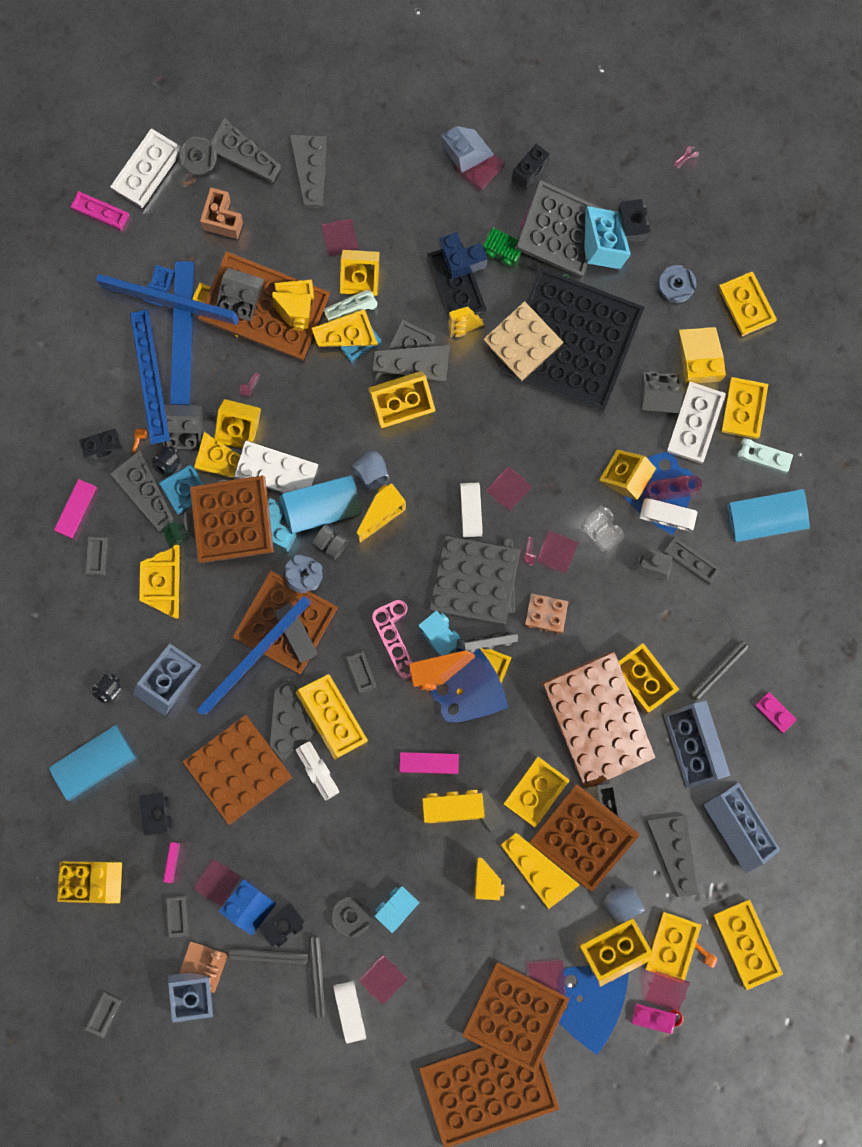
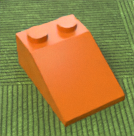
M461 651L409 663L413 686L425 691L436 690V686L444 684L473 660L475 655L468 651Z

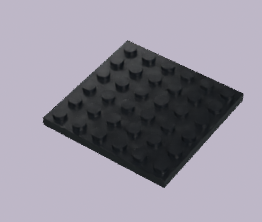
M540 267L526 303L563 341V344L523 381L604 412L645 307ZM503 362L499 372L519 379Z

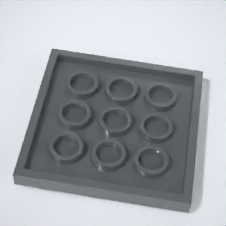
M539 180L515 249L581 278L584 276L588 264L584 250L587 206L603 208Z
M445 536L430 611L505 625L521 552L520 549Z

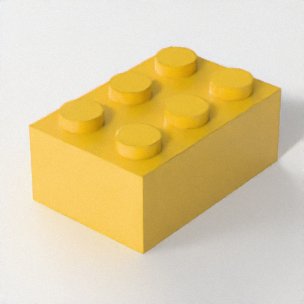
M422 371L368 388L376 418L381 428L435 411L426 375Z
M644 643L618 662L632 699L645 715L679 690Z
M478 790L466 791V795H459L458 792H447V796L439 797L438 793L427 794V798H423L425 823L484 818L482 793L478 794Z
M633 918L580 946L581 952L600 987L653 959V953Z

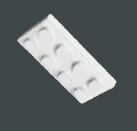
M150 129L111 185V190L143 208L178 158L181 146Z
M689 382L666 452L703 464L726 393Z
M245 441L234 478L243 479L263 475L266 478L267 489L287 493L312 486L318 464Z

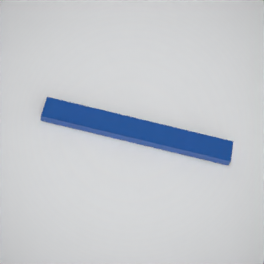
M175 262L174 295L193 300L194 262ZM176 308L173 309L170 405H190L193 313Z
M101 274L97 275L96 278L97 283L104 289L237 325L239 321L234 311Z
M146 309L131 312L130 319L150 443L156 444L170 441L149 311Z
M303 596L205 700L197 711L201 715L208 714L312 601L308 597Z

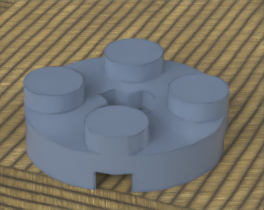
M674 265L668 267L659 279V291L669 303L685 302L694 293L696 278L693 272L683 268L684 266ZM675 280H677L678 283H682V285H680V288H676L673 286Z
M296 555L286 564L284 570V578L287 581L288 587L299 593L316 590L323 577L322 565L316 560L302 555ZM299 572H306L308 576L300 577Z

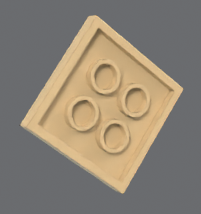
M523 302L483 339L521 382L563 344V341L526 302Z

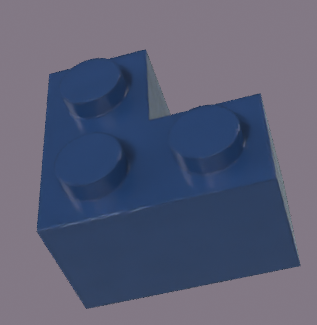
M457 232L439 238V247L451 279L487 268L488 259L482 243L463 248Z

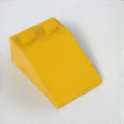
M716 327L679 330L684 385L689 384V382L696 384L722 382L726 374L724 357Z
M392 483L389 486L385 484L378 489V494H376L357 531L359 542L365 540L406 510V501Z

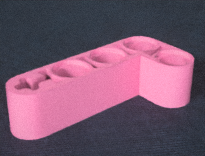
M396 600L375 610L372 618L398 676L403 680H408L412 678L411 671L409 670L407 675L405 672L401 673L403 670L401 662L406 658L407 660L404 661L406 668H409V663H412V660L394 625L395 622L402 620L407 615V605L402 600ZM396 606H402L404 612L398 615L394 613L393 609ZM384 614L387 619L385 622L380 623L376 620V616ZM392 631L395 637L392 640H387L384 637L385 632ZM395 648H400L403 651V655L401 657H394L392 651Z

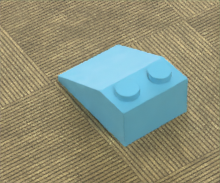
M587 206L584 250L588 264L620 269L631 255L620 212Z

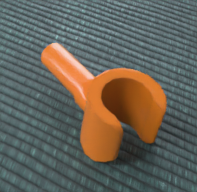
M137 428L135 430L134 444L130 453L135 454L139 440L146 439V429Z
M696 943L695 948L706 956L704 963L713 968L717 958Z

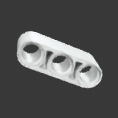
M479 482L460 483L463 537H481Z
M644 499L640 518L685 531H693L698 512L653 499Z
M350 981L334 985L346 1044L366 1039L354 982Z

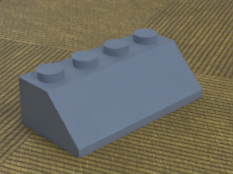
M707 701L694 703L663 714L686 788L731 776Z
M739 783L704 804L708 815L713 819L718 831L726 840L729 849L732 850L745 873L765 864L780 851V848Z

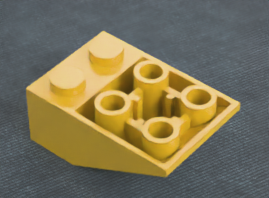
M60 861L57 902L120 903L122 863Z

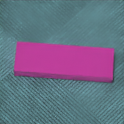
M79 191L70 206L71 210L120 231L129 217L128 212Z
M78 479L54 529L55 532L73 539L97 489L96 486Z
M400 752V773L458 774L459 754Z

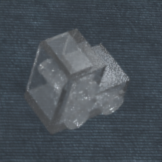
M601 505L584 519L580 528L607 555L625 537L623 536V530L619 526L612 524L614 521L613 513L610 509L604 508Z

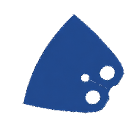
M663 452L648 457L647 459L656 468L638 500L625 497V499L639 513H641L644 499H653L687 508L694 491L695 476L688 469L681 468L678 465L677 459L670 453ZM667 459L670 461L671 468L668 471L660 469L659 463L661 460ZM685 475L688 478V484L685 487L677 484L678 476ZM667 480L668 484L666 486H663L661 484V481ZM652 522L654 525L658 526L662 530L672 535L677 529L674 527Z
M459 648L457 652H461V651H465V650ZM476 649V652H471L475 655V658L444 683L449 688L446 695H439L437 689L430 691L433 699L441 704V714L448 722L471 720L508 708L499 677L488 658L480 649ZM459 688L463 689V693L461 695L457 694V690ZM452 703H456L459 706V712L456 715L448 713V707Z
M589 966L565 968L560 972L557 979V992L570 999L568 1001V1008L563 1012L559 1024L586 1048L598 1055L609 1039L620 1016L626 996L629 972L600 987ZM568 975H574L577 978V985L573 988H569L565 984V978ZM579 995L584 998L581 1003L577 1001V996Z

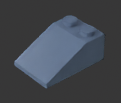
M169 644L136 684L133 695L166 716L198 672L201 664Z

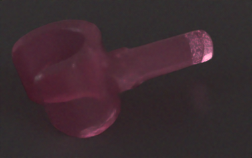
M687 147L686 154L674 163L675 166L678 167L690 157H698L699 152L696 151L691 155V151L695 147Z
M258 373L254 374L248 385L241 384V395H251L252 387L259 377Z
M531 537L528 538V548L524 562L533 565L537 555L531 553L533 538Z

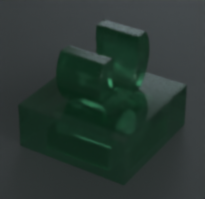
M172 522L163 529L162 532L170 548L178 545L181 540L188 536L187 533L181 534L180 532L184 527L183 524L177 525L176 522Z

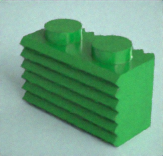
M494 227L491 228L483 244L487 258H496L506 267H515L522 254L521 251L515 249L518 241L517 238L505 234Z

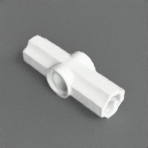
M309 741L297 748V754L304 763L307 774L313 784H316L324 800L326 801L338 794L339 790L329 775L328 768L322 758H319L311 742Z

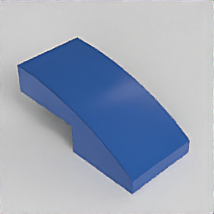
M156 265L148 288L168 293L175 271ZM144 300V301H146V302H149V303H152V304H155V305H158V306H163L162 304H158V303H154V302H151V301Z

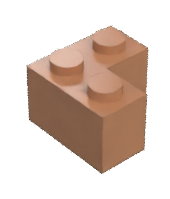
M210 188L200 223L202 230L238 239L243 219L240 213L228 211L231 202L229 192Z

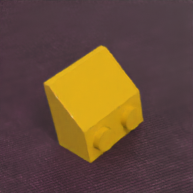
M342 250L340 293L359 294L370 290L374 296H377L380 252Z
M273 292V308L287 325L298 331L308 329L311 296Z
M224 399L218 409L215 440L220 441L224 445L243 449L245 441L253 443L259 424L261 408Z
M617 449L599 481L625 497L638 500L656 468L643 455Z
M476 858L474 898L500 900V896H504V884H501V879L482 858Z

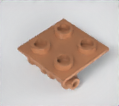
M531 593L525 626H528V628H539V631L545 629V632L549 630V632L556 634L563 633L568 601Z
M190 941L179 974L192 973L209 976L210 990L215 993L228 954Z

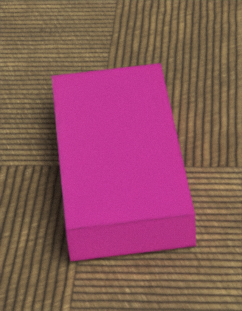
M171 842L169 844L163 878L164 882H174L180 843Z

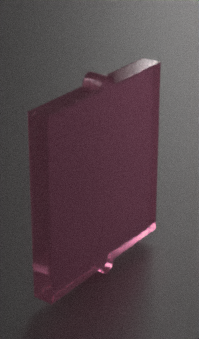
M352 219L336 220L333 223L322 225L329 256L341 254L342 250H358Z
M508 466L487 489V492L496 499L497 503L500 502L511 511L532 486L522 478V475H518Z
M549 531L537 562L549 566L551 570L554 568L567 573L578 542L566 538L565 535L561 536Z
M213 859L194 889L206 896L207 900L210 899L222 907L240 879V876L231 871L229 866H223Z
M383 956L360 980V983L369 991L370 995L376 997L384 1005L407 978L397 969V965L394 966Z
M563 961L528 963L530 979L562 995H566L565 979L567 977L564 975Z
M656 970L652 983H649V991L645 1001L679 1011L683 1000L686 999V992L690 982Z

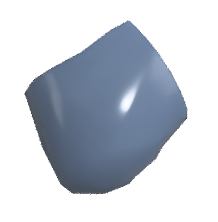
M374 450L367 451L351 466L353 473L363 481L369 492L383 485L389 478L383 457Z
M633 886L611 891L603 901L605 909L619 925L645 911Z

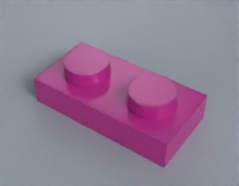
M770 692L755 705L782 734L797 720Z
M636 1004L632 1024L673 1034L676 1014Z

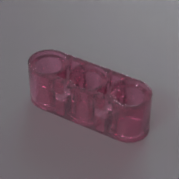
M696 475L653 481L648 485L645 495L647 499L657 501L693 496L701 489L702 480ZM688 482L695 483L697 489H690ZM669 485L677 486L678 492H672ZM650 488H657L659 490V494H652Z

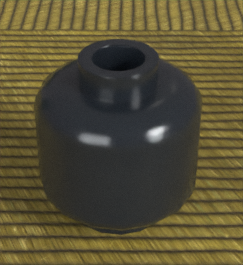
M172 446L160 447L152 458L153 468L160 474H171L181 461L178 450Z
M112 673L110 675L102 674L92 686L93 696L102 703L112 702L121 691L120 679Z

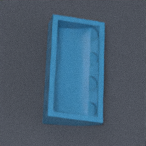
M352 475L283 493L279 497V502L291 534L361 515L359 497Z
M804 489L731 502L727 505L735 542L810 528Z
M117 725L55 763L49 769L66 800L71 801L137 757Z

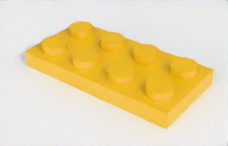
M329 674L296 691L297 696L334 760L368 741Z
M750 899L713 914L745 990L783 975Z

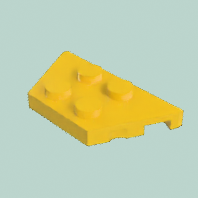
M175 545L165 552L156 554L151 559L148 558L140 562L139 600L175 619H179L180 545Z

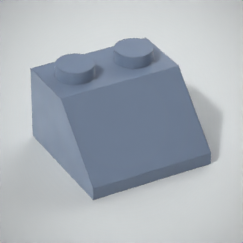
M456 126L441 134L444 150L462 173L493 156L492 151L474 129Z
M192 973L168 975L172 1023L213 1017L209 976Z

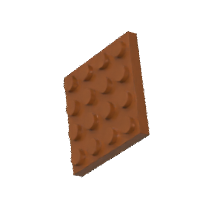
M261 475L190 487L198 563L274 553L265 476Z
M270 571L233 638L254 649L279 623L274 611L289 603L294 607L303 596H306L312 602L302 612L299 619L316 649L338 607L309 591L306 593L293 591L288 587L284 577ZM285 632L263 654L301 675L309 661L300 663Z
M247 715L243 716L183 761L228 825L232 824L293 778Z
M576 784L531 839L530 843L593 892L640 834Z
M497 962L462 1037L535 1074L570 998Z

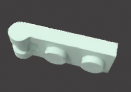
M366 290L325 308L324 314L328 322L367 308L375 309L377 301L372 292Z
M742 439V448L737 455L739 459L785 474L788 473L793 457L792 454L755 443L749 439ZM749 449L754 450L753 455L748 453Z

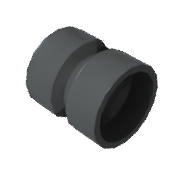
M326 524L319 531L312 545L319 550L326 549V554L335 560L345 548L348 539L340 533L335 535L333 528Z

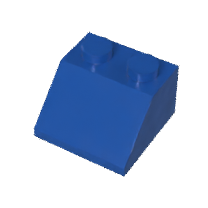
M243 879L219 912L232 923L253 935L277 903L248 880Z

